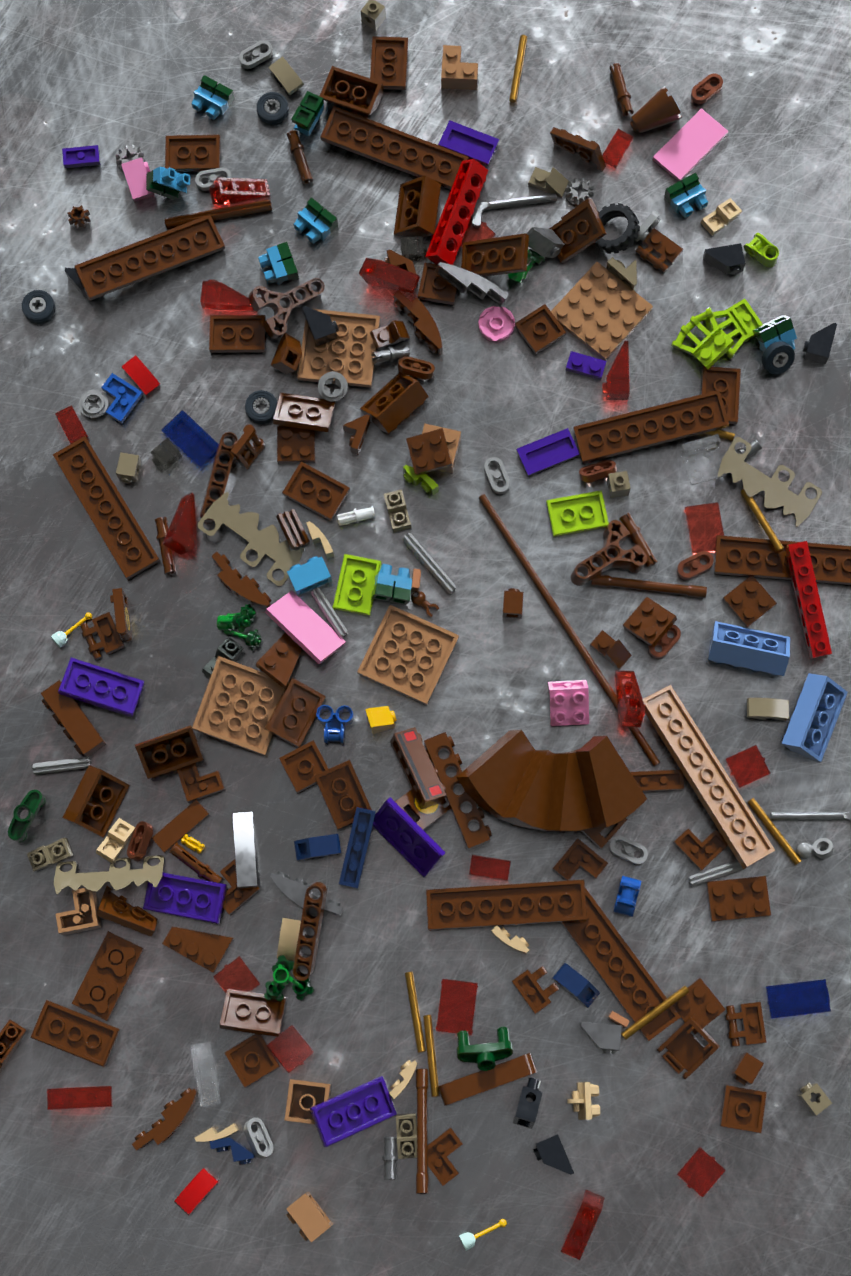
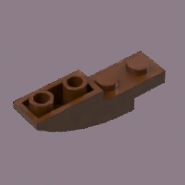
M398 290L393 295L394 306L399 311L403 310L407 314L406 316L409 321L415 323V336L421 341L424 340L430 351L442 355L441 336L430 312L418 298L411 302Z
M216 552L211 556L221 570L217 574L218 579L228 590L241 600L255 607L266 610L271 606L270 602L272 600L265 592L262 594L258 588L260 586L254 578L250 580L247 575L242 578L236 568L234 570L231 569L229 566L230 561L224 554L221 556Z
M9 1020L0 1032V1073L26 1033V1029L12 1020Z
M188 1088L180 1094L182 1098L174 1102L172 1100L164 1106L165 1110L161 1112L165 1120L159 1119L151 1125L152 1130L147 1133L143 1131L135 1137L136 1141L132 1143L135 1150H141L153 1140L157 1145H161L169 1139L186 1120L196 1102L199 1091Z

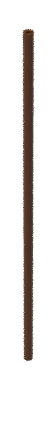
M485 494L481 495L478 499L653 766H657L661 762Z

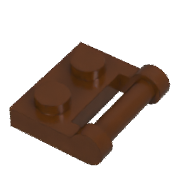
M251 424L244 427V434L234 443L231 453L240 465L247 470L265 447V442L258 437L254 426ZM250 440L253 441V447L249 443Z

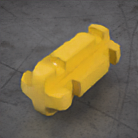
M187 834L181 840L183 845L185 844L191 850L197 851L198 854H201L204 850V844H200L199 841L192 837L189 838Z

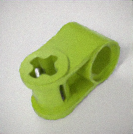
M756 233L751 242L743 246L746 253L755 258L764 267L771 268L776 265L779 249L762 234ZM766 255H772L773 258H768Z

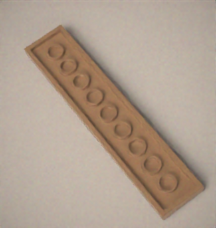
M669 685L642 699L639 704L742 868L745 869L774 852L775 849L672 686Z

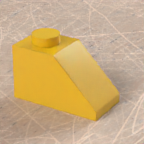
M388 706L365 709L373 735L395 728L394 722L397 719L394 710L390 711Z

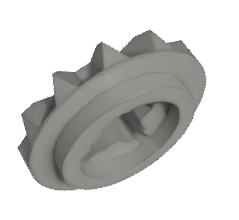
M125 145L124 148L119 149L116 155V164L122 171L121 164L129 162L127 159L128 153L131 154L132 160L142 157L143 162L145 161L144 153L140 147Z
M583 177L581 179L574 178V180L568 182L565 189L566 198L570 203L579 205L587 198L593 199L594 186H592L590 180L587 181ZM582 186V191L585 192H582L578 197V192L576 190H578L579 187Z
M338 372L324 374L318 383L320 395L330 402L339 401L345 397L348 390L347 380ZM335 379L336 386L341 389H335L331 395V389L325 385H331Z
M89 390L79 400L80 411L84 416L91 419L100 418L101 415L106 414V410L109 407L107 396L99 390ZM96 401H98L97 404L99 408L93 407L92 409H90V402L95 403Z

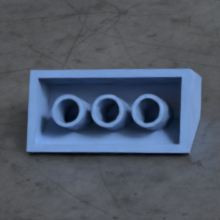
M715 621L708 660L715 663L730 664L734 667H744L753 671L767 672L775 676L785 675L790 658V637Z
M809 673L782 744L795 753L821 762L848 692L828 676Z

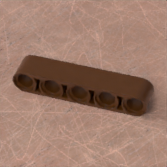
M232 432L224 433L218 443L200 511V518L204 516L205 510L209 509L213 502L216 501L210 497V492H216L219 497L225 492L234 455L231 453L233 445H225L224 439H230L234 445L238 439ZM219 457H226L228 459V463L222 464L219 461ZM215 474H220V475H222V476H223V481H222V482L216 481L215 478H214V475H215ZM206 519L204 522H205V523H213L214 520H213V519Z
M321 882L313 883L306 890L293 966V975L299 981L307 980L315 968L327 896V888ZM313 888H317L320 891V897L313 895ZM309 908H315L317 916H312ZM306 927L312 928L314 935H308ZM304 946L311 950L310 955L303 952ZM300 966L306 967L307 970H308V973H307V974H303V973L300 971L299 967H300Z
M531 1053L495 1065L492 1070H481L440 1085L438 1089L444 1106L534 1074L537 1070Z

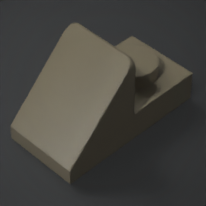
M535 167L528 186L549 194H556L557 197L562 198L569 181L555 168L548 172Z
M612 257L607 262L606 269L635 291L637 285L636 260L625 268L620 260H615Z

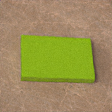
M602 490L546 500L553 538L604 529L609 524Z
M344 554L333 610L370 617L374 601L371 595L374 590L375 576L379 573L382 562Z

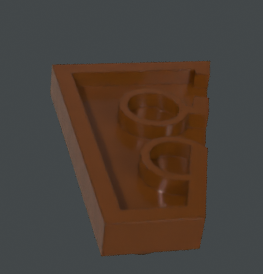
M553 127L550 134L554 144L571 154L578 153L583 158V161L588 164L590 161L595 163L597 169L603 172L606 165L598 143L583 139L580 135L570 134L564 129L560 130Z
M285 632L256 662V667L286 689L302 648Z
M106 886L96 916L152 937L158 919L139 906L133 907L126 902L127 898L122 895L120 897L116 896L111 892L112 889Z
M172 926L162 944L215 973L234 938Z

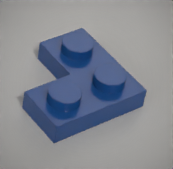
M113 373L101 387L103 391L115 398L107 409L106 414L121 424L143 396L142 391Z

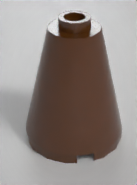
M665 86L657 91L631 117L630 125L634 132L638 130L639 133L682 118L679 115L681 112L672 95H667L668 89Z

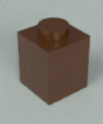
M515 588L504 591V618L522 619L524 592H520L519 589Z
M746 1052L742 1055L732 1074L736 1076L735 1080L744 1086L746 1083L751 1085L764 1063Z

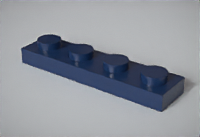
M356 807L340 875V885L358 888L376 811Z

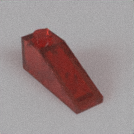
M217 177L209 188L212 203L215 205H232L271 196L267 179Z
M371 258L365 259L359 271L360 276L368 285L410 293L414 292L420 276L382 260Z
M217 280L202 282L200 299L202 309L257 313L254 311L248 297Z
M624 341L606 377V382L602 383V394H606V400L629 399L628 341Z
M193 493L181 498L162 543L179 555L190 552L195 546L194 540L197 536L195 497Z
M616 670L617 706L622 727H641L646 709L635 672Z
M112 1086L47 1089V1110L112 1107Z
M585 1190L561 1249L562 1253L578 1260L581 1259L602 1211L604 1197Z

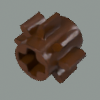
M82 205L80 207L73 206L72 211L68 212L70 225L75 224L76 229L79 227L86 228L87 222H91L90 217H88L90 212L89 210L84 211Z

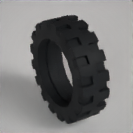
M613 203L608 207L604 206L603 210L598 211L603 227L608 221L616 217H625L628 220L626 231L620 237L614 240L600 238L595 242L601 251H605L608 254H611V252L617 254L621 250H627L629 245L632 246L634 244L633 241L638 238L637 233L640 231L638 224L640 223L635 213L627 205L624 206L621 203L615 205Z

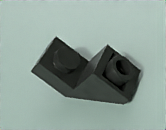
M228 637L217 648L215 657L202 669V673L210 678L218 656L235 662L244 648Z

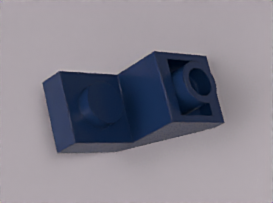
M339 834L294 841L297 860L341 853Z
M566 963L562 965L553 977L565 991L571 993L586 1008H589L600 994L586 978Z
M232 1137L209 1141L210 1148L216 1149V1152L228 1151V1146H231L233 1162L239 1161V1165L251 1163V1159L256 1158L252 1151Z

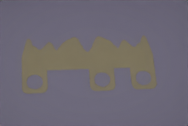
M736 437L721 461L718 477H721L724 473H731L733 483L742 479L743 488L749 497L764 491V507L778 508L784 506L783 515L794 513L797 519L795 525L798 527L812 512L822 495V490L811 482H807L800 494L796 495L788 489L795 477V473L784 465H779L772 478L768 477L744 461L751 450V444L741 437ZM738 442L744 443L746 446L745 453L738 454L734 449L735 444ZM781 470H786L790 474L788 481L782 482L779 480L778 473ZM812 487L816 490L817 496L814 499L806 497L805 491L807 488Z
M226 492L213 502L198 522V528L208 536H213L224 523L249 542L240 554L241 560L251 567H255L266 554L276 561L268 571L267 578L277 586H282L288 579L287 571L299 563L304 547L291 551L287 540L279 543V533L274 525L259 531L257 528L259 514L254 512L239 514L240 505L229 506L227 500L229 493ZM206 519H213L215 521V528L208 531L203 527V522ZM251 549L258 553L257 560L253 562L246 559V552ZM275 569H281L284 572L282 580L276 581L273 579L272 572Z
M147 856L144 858L143 869L130 870V858H116L113 863L110 862L109 871L75 873L77 866L75 861L59 862L56 865L54 877L55 892L59 894L67 886L76 891L81 885L88 890L97 892L106 882H109L114 890L125 888L132 882L140 886L145 881H149L156 888L163 874L164 856ZM152 858L160 860V863L156 866L147 864L148 860ZM123 860L126 862V866L115 868L114 863ZM64 864L72 865V869L68 872H62L60 867Z

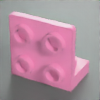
M587 681L548 682L551 726L589 724V691Z

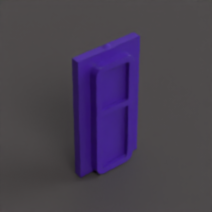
M449 120L438 145L489 165L496 151L499 139Z
M568 428L516 449L528 476L580 456Z

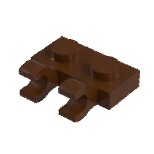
M543 966L532 974L529 970H526L512 980L535 1014L549 1005L551 1001L548 997L559 990L555 982L545 990H542L537 983L538 979L547 974Z

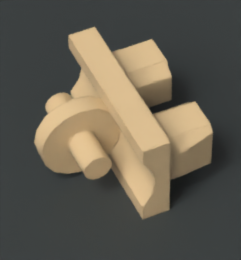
M590 1082L577 1083V1091H572L573 1099H567V1104L573 1103V1112H578V1120H590L592 1117L600 1116V1106L591 1105V1097L599 1096V1086L590 1084Z

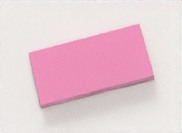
M701 108L653 156L652 160L679 182L728 134V130Z
M292 590L265 611L318 664L344 646L346 642Z

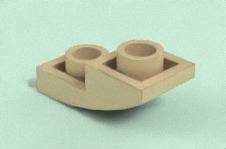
M496 926L491 930V933L507 947L523 954H527L530 951L527 948L529 944L523 937L518 938L516 935L510 940L508 938L510 934L504 927L499 928Z
M408 1060L400 1067L402 1071L399 1074L404 1080L401 1082L398 1079L390 1086L392 1091L389 1094L393 1099H396L412 1079L418 1064L415 1060L413 1062Z

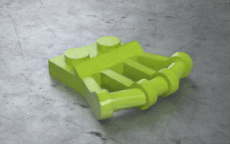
M746 299L741 300L726 310L713 312L716 319L728 318L718 325L722 330L733 325L735 330L727 334L731 339L738 335L741 337L733 349L730 348L726 352L727 357L730 359L735 356L744 342L755 337L752 330L763 325ZM710 318L703 321H705L706 329L711 333L714 328Z
M709 307L705 312L692 316L690 321L680 328L681 330L671 346L692 354L702 365L709 369L735 342L718 326L711 307ZM710 318L714 330L710 333L700 323L701 321ZM695 326L706 335L702 341L690 332ZM686 335L697 345L695 348L682 344Z

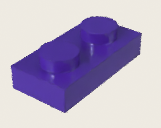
M98 145L62 149L64 168L101 165Z
M571 351L565 370L601 380L607 361Z

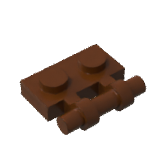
M655 228L643 241V245L647 248L644 249L638 246L635 250L641 259L649 261L655 269H660L664 273L669 268V266L664 264L665 261L672 265L683 252L682 247ZM654 252V253L657 254L660 258H656V257L653 256L651 253Z
M110 612L92 619L94 627L89 628L87 623L80 625L82 637L86 639L89 653L93 655L95 660L102 658L99 652L102 649H105L108 655L125 647L116 630V625ZM97 633L101 640V642L96 643L93 638V635Z
M761 1002L740 1004V1013H735L734 1005L726 1006L727 1014L725 1016L730 1030L728 1037L731 1039L732 1047L740 1046V1037L745 1038L746 1045L767 1043ZM736 1019H742L743 1031H738Z

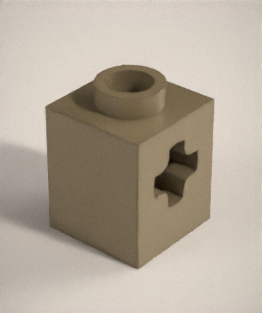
M369 0L361 10V22L375 31L386 19L385 6L376 0Z
M120 452L116 475L121 482H137L142 462L139 455Z
M627 471L608 474L607 484L610 498L628 496L631 488Z
M809 1082L800 1089L802 1093L798 1097L813 1116H817L832 1104L817 1083L811 1085ZM810 1094H817V1102L810 1101L812 1098Z

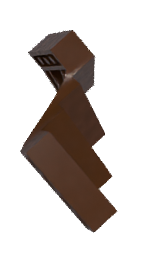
M509 730L456 777L476 804L496 818L517 826L543 831H580L589 828H607L625 819L647 800L608 736H594L583 747L571 752L552 753L549 750H535L522 730Z

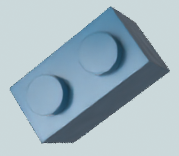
M317 556L307 560V563L303 565L296 564L287 571L297 596L332 582L331 575L322 556L319 558Z

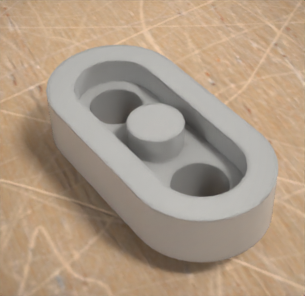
M262 40L248 47L239 55L240 64L246 69H251L266 61L273 54L272 45L270 42Z
M222 167L199 172L195 177V181L200 190L207 191L227 187L232 181V176L227 168Z
M656 210L640 226V231L637 233L638 238L635 241L641 240L643 242L649 235V228H655L661 219L658 218L660 214Z
M497 457L487 459L484 470L492 490L497 494L506 493L510 487V481L502 461ZM496 466L497 470L492 471L490 468ZM502 483L504 486L499 488L497 484Z
M616 836L610 842V851L615 856L635 865L644 863L648 857L647 849L643 845L626 837ZM616 844H622L623 849L618 850L616 848ZM634 852H639L641 857L635 858Z
M259 1118L248 1120L244 1124V1133L253 1154L260 1159L270 1156L273 1152V1143L263 1121Z

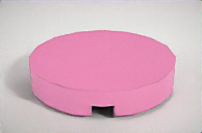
M491 306L480 314L478 321L479 331L488 341L502 342L513 334L515 328L514 316L506 307Z

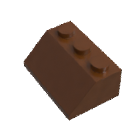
M332 66L320 97L325 101L371 115L378 108L382 98L383 83Z
M425 175L400 184L394 235L414 238L434 235L440 197V183Z
M399 372L366 402L360 410L365 415H370L371 421L380 430L389 434L404 419H407L417 407H420L429 396L418 380Z
M191 725L135 745L148 779L203 760L201 748Z
M89 765L62 818L104 838L130 785L99 768Z

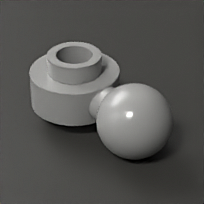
M828 838L817 839L813 846L808 843H801L797 847V854L801 858H808L815 853L818 858L826 859L834 852L833 844Z

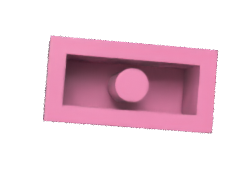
M142 157L121 164L134 202L155 196L154 193L146 190V173L150 172L148 163L143 162Z

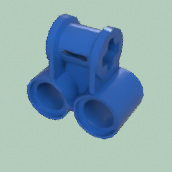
M344 705L339 707L336 713H334L330 706H320L317 709L316 715L319 723L325 725L324 743L340 741V743L344 744V726H349L354 720L352 709ZM328 711L331 715L328 719H322L320 717L321 713ZM348 712L350 717L347 720L340 719V714Z
M622 876L613 912L633 917L641 880Z

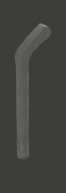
M556 194L493 202H479L475 206L472 226L475 228L481 227L483 211L557 201Z
M851 812L770 813V819L851 821Z

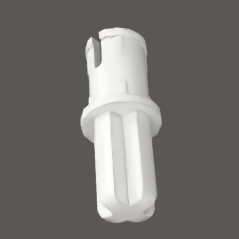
M372 506L360 510L354 509L352 512L337 515L339 525L354 522L358 524L359 521L375 518Z

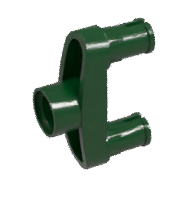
M29 791L21 804L14 809V816L8 828V836L13 841L23 842L27 839L26 832L34 821L40 807L46 803V799L40 791ZM28 810V816L25 819H21V812Z
M500 1027L497 1029L498 1043L470 1045L469 1033L467 1031L458 1032L457 1058L462 1062L477 1063L478 1069L482 1071L494 1069L495 1061L508 1058L513 1054V1045L510 1042L508 1028Z

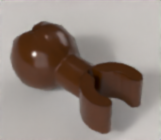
M415 591L411 595L413 604L421 605L425 608L428 617L431 618L433 616L429 611V607L435 608L437 611L439 610L438 605L430 604L426 600L424 592Z

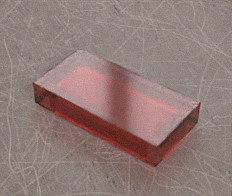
M618 129L602 155L604 162L617 168L634 140V136Z
M72 405L55 413L70 444L84 436L89 439Z
M472 855L469 875L508 881L511 861Z

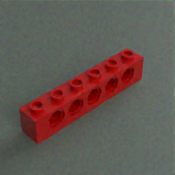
M475 159L461 162L425 257L437 265L440 262L453 265L462 239L468 229V223L474 213L476 202L486 181L489 170Z
M803 541L789 544L785 547L809 659L829 656L832 654L808 543Z

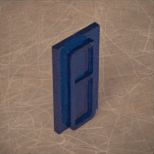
M183 410L161 430L199 468L207 464L216 455L218 443Z
M826 979L766 986L771 1019L831 1011Z

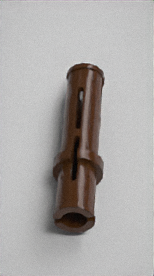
M614 63L609 69L617 92L616 99L620 103L622 115L630 116V114L634 113L630 101L631 95L627 91L621 65Z
M297 130L289 131L290 133L286 135L291 146L290 152L294 155L302 184H309L313 182V178L304 154V145L300 142Z
M627 513L620 517L619 520L630 533L628 538L632 539L634 545L639 544L646 553L647 562L645 564L647 568L656 564L658 560L653 555L640 532L641 528L637 527L631 514Z
M156 518L155 523L158 534L156 538L160 545L164 574H175L176 568L170 541L172 536L168 530L167 518Z
M178 843L169 851L170 854L196 872L200 879L203 878L206 881L216 883L222 882L223 878L211 870L208 864L202 863Z

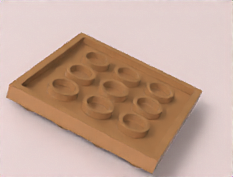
M596 262L551 312L564 329L606 361L650 313L653 306L599 262Z
M314 309L329 315L332 322L336 321L339 331L336 332V340L316 346L305 319L298 380L319 382L324 374L338 372L345 377L347 384L350 386L372 388L374 372L372 358L375 356H371L374 351L376 352V347L370 332L379 328L380 316Z
M389 605L357 674L427 705L454 650L459 635L393 605Z
M218 656L192 729L265 755L273 735L265 730V727L285 689L261 671Z

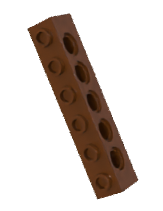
M446 732L424 740V745L429 752L433 767L438 771V778L446 788V798L452 808L451 810L468 851L489 843L492 833L489 826H485L482 819L485 816L481 807L477 808L475 801L465 790L461 795H456L453 792L456 786L462 787L456 778L462 773L460 768L462 761L459 754H455L452 747H455L452 737H447ZM441 751H447L449 757L441 759L438 754ZM453 768L457 771V774L454 777H449L446 775V771ZM469 804L472 810L469 813H464L461 811V806ZM477 822L479 829L471 831L468 828L469 823Z

